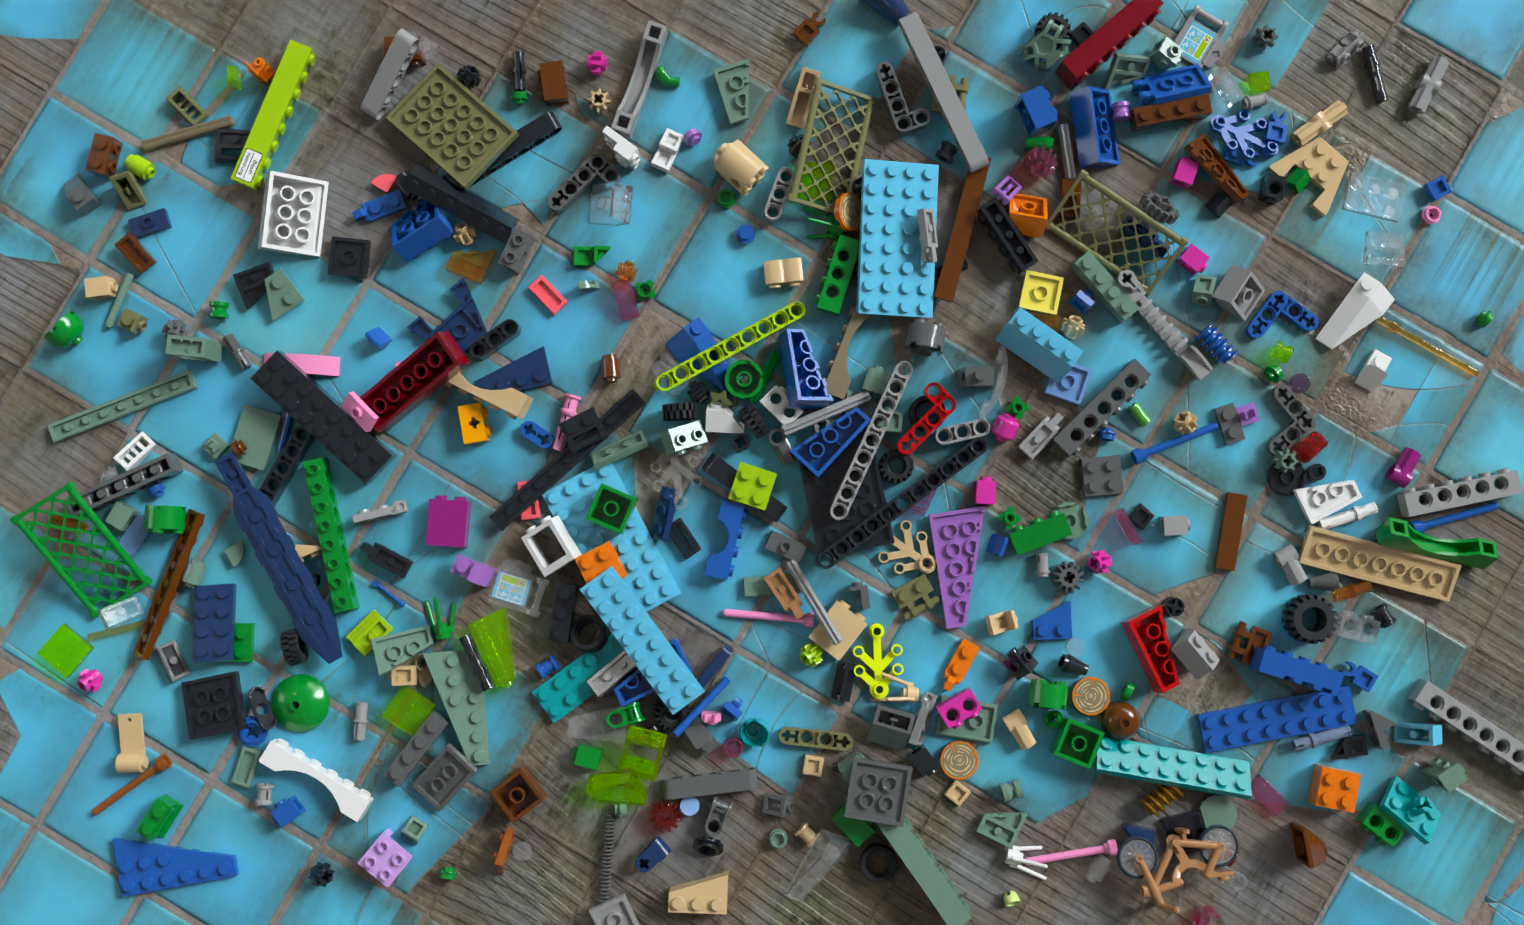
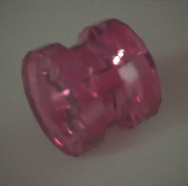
M736 736L729 737L724 744L725 754L731 758L740 756L743 751L742 740Z

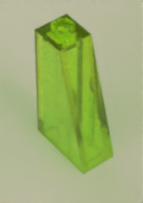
M507 607L468 624L496 687L503 686L504 689L513 685V680L518 678Z

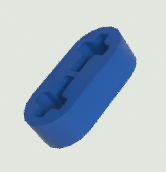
M526 421L521 425V434L539 447L548 449L553 446L554 436L538 424ZM533 425L532 429L537 432L536 435L532 433L527 435L525 427ZM542 435L546 437L547 435H549L548 440L550 441V443H545L544 445H542L543 441L540 438H538V436Z

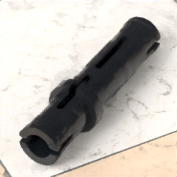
M1372 44L1363 47L1362 51L1366 62L1364 67L1368 70L1377 104L1387 101L1388 97L1379 67L1381 62L1377 59L1375 46ZM1370 57H1372L1375 72H1373ZM1375 76H1377L1380 91H1378Z
M471 634L461 637L459 641L464 648L474 670L473 674L477 676L483 692L494 687L487 671L489 669L487 666L485 667Z

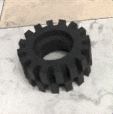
M1050 12L1039 20L1035 28V36L1039 35L1046 28L1050 19H1052L1055 24L1065 26L1058 39H1068L1071 34V24H1068V18H1063V14L1058 16V12H1055L1054 15ZM1057 43L1056 48L1059 49L1061 47V43Z
M685 402L662 405L663 421H685L698 418L697 403Z
M751 403L738 411L745 424L757 439H760L770 431Z
M890 449L879 460L880 474L891 483L903 482L912 475L914 461L910 454L901 455L897 449ZM894 458L900 459L903 462L904 467L900 473H893L889 469V463Z
M296 628L282 632L280 634L281 651L283 650V657H285L288 665L293 666L307 662L309 656L307 652L308 647L302 641Z
M660 698L657 700L658 704L655 703L654 705L656 721L659 726L662 725L664 730L666 728L669 731H672V728L676 729L690 714L688 704L679 710V714L673 718H668L665 715L667 706Z

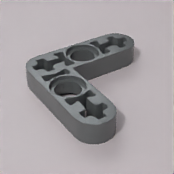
M1278 385L1271 392L1273 400L1292 422L1267 443L1266 449L1273 456L1277 455L1276 451L1273 450L1275 447L1273 443L1278 444L1284 441L1285 443L1278 447L1283 452L1284 448L1290 449L1312 431L1316 425L1315 418L1286 385ZM1278 390H1284V391H1285V392L1283 393V396H1284V397H1278V394H1279V391H1278ZM1291 398V400H1289V401H1287L1285 404H1283V402H1285L1286 399ZM1291 403H1295L1298 406V411L1295 414L1289 411ZM1307 419H1308V420H1309L1308 426L1303 427V426H1302V424L1304 423L1303 420H1307ZM1288 430H1293L1296 434L1295 439L1292 441L1286 436Z

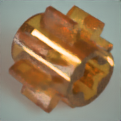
M627 260L625 263L620 262L615 272V275L619 277L618 282L625 285L629 281L634 282L638 273V269L634 268V262Z

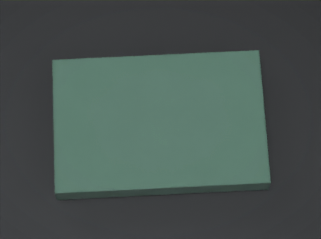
M244 405L234 439L243 441L247 447V450H245L246 455L242 454L238 457L232 447L229 454L235 453L240 464L266 471L283 416Z
M941 695L939 704L952 696ZM965 700L963 708L970 709L973 704L972 700ZM978 701L982 707V710L979 711L980 714L973 719L966 718L962 721L963 724L956 729L952 727L948 729L938 713L935 734L992 743L999 705ZM953 709L946 713L947 719H953L956 716V711Z

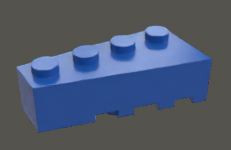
M786 329L778 337L789 409H823L834 400L831 394H828L826 389L827 383L821 377L819 372L820 366L818 361L814 360L812 355L813 349L804 329Z
M678 637L674 638L670 642L671 646L691 673H693V669ZM639 669L614 689L622 707L655 692Z
M1264 645V648L1256 646L1250 669L1338 696L1344 673L1328 669L1327 664L1317 661L1315 664L1310 663L1311 659L1299 656L1298 659L1294 658L1293 653L1283 650L1281 653L1275 652L1276 648Z

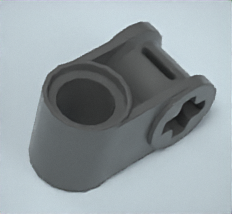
M717 796L714 797L705 822L707 834L710 836L720 834L732 808V802L727 803L719 800ZM711 821H716L719 824V828L713 831L709 829L708 824Z

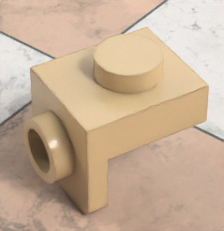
M1014 610L985 616L989 635H996L1019 628Z

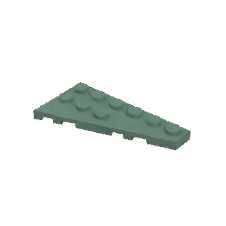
M477 648L482 659V648ZM464 649L423 653L466 758L474 766L490 764L485 691L483 692L477 676H474V670Z

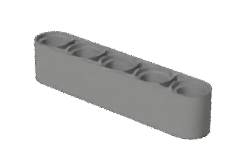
M403 28L396 33L360 107L363 112L377 121L385 114L420 43L418 38Z

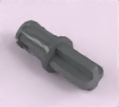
M228 334L224 336L223 341L231 353L230 357L234 358L240 371L246 370L242 362L245 363L247 368H250L252 364L243 352L244 348L240 347L234 335Z

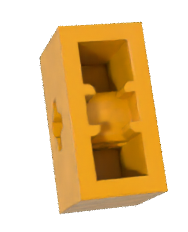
M481 402L457 406L464 444L472 445L489 442L492 430L491 426L487 425L486 418L489 417L487 406H484ZM475 419L480 421V424H477V428L472 426V423H475Z

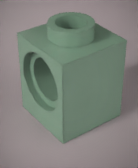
M117 501L105 521L110 524L109 527L117 532L127 531L141 511L127 502Z

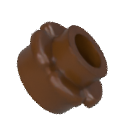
M234 439V442L230 443L237 456L246 455L245 450H247V447L243 441Z

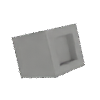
M1187 515L1159 517L1160 536L1188 535L1190 521L1187 519Z

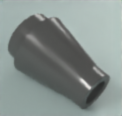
M1330 572L1309 577V588L1327 591L1339 589L1338 574Z

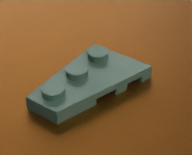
M429 625L371 639L379 677H382L434 645Z

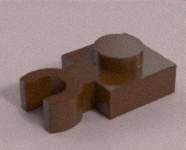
M818 11L812 15L811 22L805 19L793 32V35L806 47L820 34L817 28L823 27L826 23V18H823L820 22L816 21L819 15Z

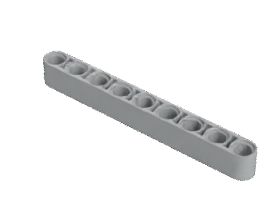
M915 11L899 19L898 24L967 168L973 173L989 165L988 157L918 13Z
M907 361L899 362L890 375L871 417V421L868 423L830 506L829 513L833 519L842 520L849 512L912 374V366ZM901 365L906 366L908 369L907 375L899 374L898 367ZM892 383H897L900 386L898 393H893L890 390ZM883 401L891 402L892 408L890 411L882 408ZM875 418H881L884 421L882 428L879 429L874 426ZM867 436L875 437L876 443L874 446L867 445ZM860 453H865L868 457L865 464H861L857 459ZM853 470L860 474L859 480L856 482L852 481L849 477L850 472ZM844 488H849L852 492L849 499H844L841 496ZM836 506H841L844 510L840 517H836L833 514V509Z

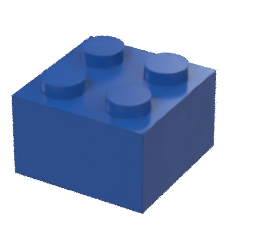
M1042 85L1022 93L1015 104L1029 138H1034L1050 131L1058 121L1057 110L1051 106L1049 92L1044 90Z

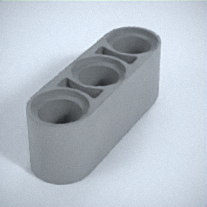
M788 167L779 170L765 206L764 217L767 222L772 224L777 223L781 219L788 193L791 191L794 172ZM783 174H788L791 179L785 182L780 177ZM782 192L785 196L779 200L774 197V194ZM771 209H775L778 212V215L776 217H770L768 215V211Z
M977 419L942 427L936 430L933 439L936 444L943 446L979 438L988 434L990 424L985 419ZM977 423L984 425L985 430L983 433L976 431ZM959 427L966 430L965 437L958 436L957 429ZM943 431L947 434L946 442L939 440V432Z

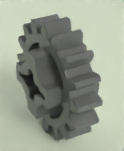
M1145 192L1139 201L1141 203L1140 206L1145 208L1144 211L1161 223L1174 224L1180 215L1178 209L1174 208L1175 205L1170 202L1171 200L1158 193Z

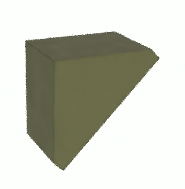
M125 171L109 177L128 210L147 204L138 176Z

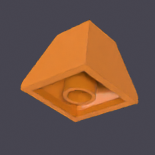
M1017 193L1009 201V217L1023 235L1031 238L1043 237L1048 220L1047 198Z

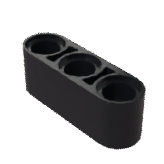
M512 319L503 321L474 341L469 348L470 354L478 360L487 359L520 335V325ZM514 324L516 327L515 331L511 334L507 333V327ZM495 335H499V342L497 344H492V337ZM479 346L484 348L482 355H476L475 353L476 348Z

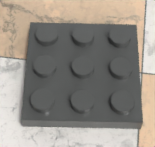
M853 757L844 817L903 827L913 767Z

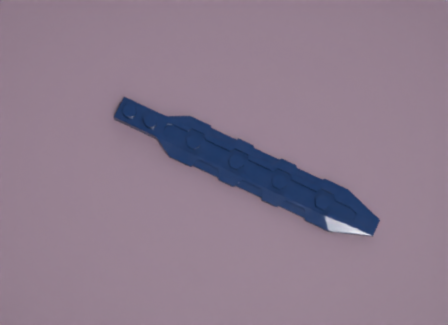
M230 453L215 461L233 495V515L242 532L246 533L252 544L261 566H264L276 594L286 606L293 619L292 623L302 641L328 664L340 659L343 656L337 620L316 588L314 578L295 549L296 546L290 535H287L276 515L277 511L269 496L252 486L235 453Z

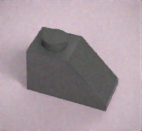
M79 173L63 184L65 195L78 211L88 215L102 204Z

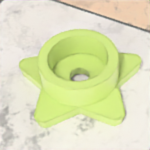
M727 390L718 393L710 392L712 400L709 404L718 402V400L722 401V405L730 406L733 404L727 398Z

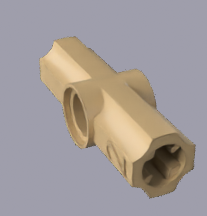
M1338 100L1324 111L1318 112L1307 120L1306 124L1291 134L1293 142L1301 147L1315 136L1321 135L1332 127L1333 123L1348 113L1347 106L1344 102Z

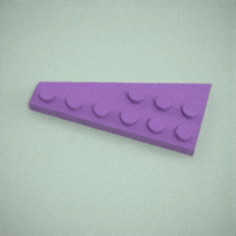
M986 506L928 515L946 629L963 627L967 623L969 601Z

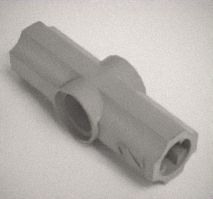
M1436 55L1432 57L1425 73L1420 76L1415 85L1416 90L1407 106L1409 111L1421 115L1426 111L1431 98L1435 96L1442 85L1441 79L1449 65L1445 57Z

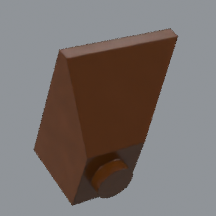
M1294 821L1290 822L1297 861L1310 869L1327 861L1325 855L1327 854L1326 844L1307 828Z

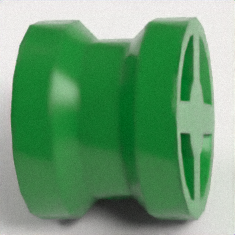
M209 302L211 312L208 315L209 318H229L227 308H229L228 302Z

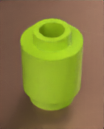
M130 154L125 160L124 166L127 170L143 180L151 179L156 173L155 165L139 155Z

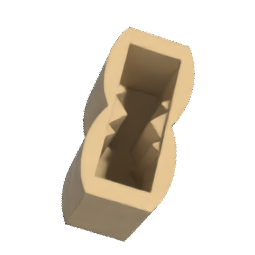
M801 258L763 262L766 287L770 286V289H779L781 285L789 284V287H798L800 283L804 282Z

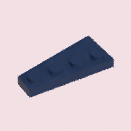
M542 346L474 381V386L487 390L514 388L518 391H524L553 384L545 347Z

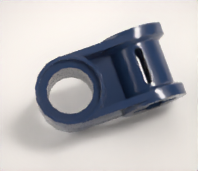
M660 836L656 837L637 857L635 865L638 871L642 873L650 871L672 851ZM641 859H648V866L646 864L642 866Z

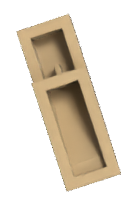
M807 67L802 68L786 121L787 124L805 128L814 90V78H820L822 72Z

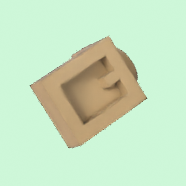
M402 665L390 671L389 681H392V686L417 685L416 665Z

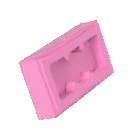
M354 391L348 393L341 405L365 432L371 431L379 418Z

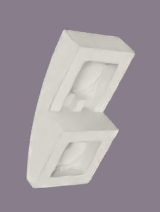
M667 128L659 143V148L651 162V166L669 173L683 142L684 135Z

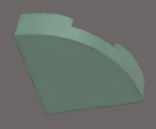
M587 280L578 282L581 292L600 289L599 282L595 280L593 282H588Z
M240 541L224 550L233 567H237L242 562L246 550L245 543Z

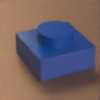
M1444 175L1423 185L1432 202L1452 192Z

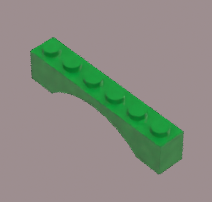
M1391 517L1387 518L1376 528L1378 545L1484 570L1499 559L1496 542L1481 538L1453 540L1431 537L1416 531L1407 521Z

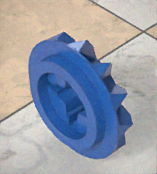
M255 716L246 717L247 729L238 730L237 736L245 746L256 747L265 741L268 736V730L260 727ZM258 726L256 730L257 735L248 736L251 732L250 727Z

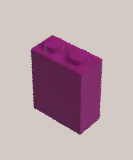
M435 495V499H429L426 545L468 547L471 501H466V497L455 496L454 500H447V496Z

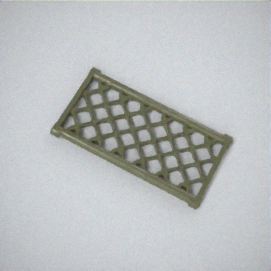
M815 77L813 95L791 191L788 193L787 201L834 215V209H831V206L835 202L829 205L824 195L831 191L836 201L839 197L835 192V188L839 185L846 189V193H854L855 184H853V181L857 179L872 109L876 104L877 98ZM822 86L832 89L833 92L827 95L822 90ZM839 92L850 95V98L844 101ZM832 94H836L839 99V104L835 107L831 105L828 99ZM856 98L866 101V105L860 106ZM850 99L853 100L856 106V110L851 113L845 105ZM821 100H825L829 107V110L825 113H822L817 108ZM842 106L846 113V116L841 119L838 118L835 112V108ZM857 111L863 116L862 123L858 125L852 119V114ZM829 112L835 118V123L828 125L824 118V115ZM818 118L822 120L825 126L820 132L813 127L814 120ZM845 118H848L852 124V128L848 131H845L841 124V121ZM835 124H838L842 132L838 137H834L831 131V127ZM825 130L828 131L831 137V141L826 144L823 143L820 134ZM855 130L859 135L858 141L852 143L848 137V132ZM842 136L845 137L848 146L844 149H841L837 143V139ZM817 137L821 146L813 150L809 145L810 138ZM832 142L837 148V153L833 156L829 154L826 148ZM848 148L855 153L854 159L851 161H847L843 154ZM820 149H823L827 156V159L823 162H820L816 156V152ZM838 154L844 161V164L839 168L836 167L833 161V157ZM810 155L816 161V166L811 169L805 164L806 156ZM826 161H829L833 167V171L829 174H826L822 167V164ZM844 166L851 171L849 179L845 180L839 173V170ZM817 167L823 174V177L818 181L812 175V170ZM833 173H836L840 180L835 186H832L829 180V176ZM804 174H808L812 180V184L808 187L801 183V177ZM823 179L826 180L829 189L824 193L821 192L818 183ZM815 186L819 194L814 199H811L807 192L808 188ZM804 192L808 201L797 198L798 193ZM821 198L825 207L815 204L814 201Z
M1085 170L1080 171L1069 191L1047 220L1045 230H1050L1084 254L1090 251L1102 266L1117 276L1124 271L1123 269L1129 270L1130 266L1140 265L1142 274L1136 278L1146 292L1145 296L1148 297L1181 250L1188 244L1189 239L1179 236L1090 177L1089 173ZM1081 180L1084 181L1085 190L1074 192L1078 183ZM1096 189L1102 193L1101 200L1091 203L1088 192ZM1085 193L1087 203L1076 205L1074 196ZM1069 196H1072L1074 205L1063 208L1062 206ZM1112 200L1118 204L1116 212H1105V202ZM1102 204L1103 214L1093 216L1090 206ZM1087 206L1090 216L1082 219L1078 218L1077 208ZM1074 209L1076 219L1065 221L1063 211ZM1126 211L1132 213L1133 222L1122 224L1120 214ZM1058 212H1061L1063 221L1057 225L1053 224V219ZM1117 214L1119 225L1109 227L1106 217ZM1104 217L1106 226L1101 229H1095L1093 219ZM1090 220L1092 230L1080 231L1079 222ZM1144 221L1150 225L1149 232L1139 235L1136 225ZM1076 222L1078 233L1071 236L1065 232L1066 224ZM1133 225L1135 235L1124 237L1122 228ZM1120 228L1122 237L1111 240L1109 229ZM1107 231L1108 240L1097 242L1095 232ZM1160 232L1166 236L1164 244H1153L1152 235ZM1092 233L1094 243L1086 246L1081 242V236ZM1150 236L1151 246L1141 248L1138 238ZM1135 238L1137 240V249L1126 250L1125 240ZM1122 241L1124 250L1113 253L1111 243ZM1107 243L1110 247V254L1103 257L1097 253V246ZM1177 243L1179 245L1172 256L1169 255L1168 246ZM1165 246L1167 248V256L1156 258L1154 249ZM1152 249L1154 258L1143 261L1140 252ZM1137 251L1140 261L1128 263L1127 254ZM1124 254L1126 264L1118 267L1113 263V257ZM1168 260L1161 271H1158L1157 261ZM1154 262L1155 273L1145 274L1143 264ZM1155 275L1156 278L1150 286L1145 285V278Z

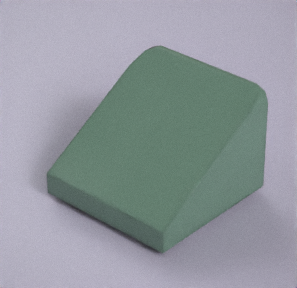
M412 815L400 835L417 845L429 825Z

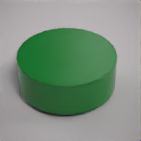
M1130 681L1125 684L1120 694L1122 700L1126 702L1129 700L1135 684Z

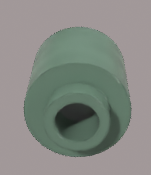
M191 558L190 562H187L181 578L185 586L195 588L196 585H201L207 569L205 567L206 562Z

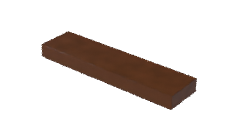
M1226 493L1214 568L1235 571L1248 495Z

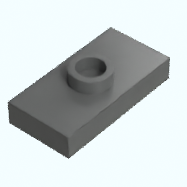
M772 531L765 548L788 559L795 560L800 564L807 546L776 531Z

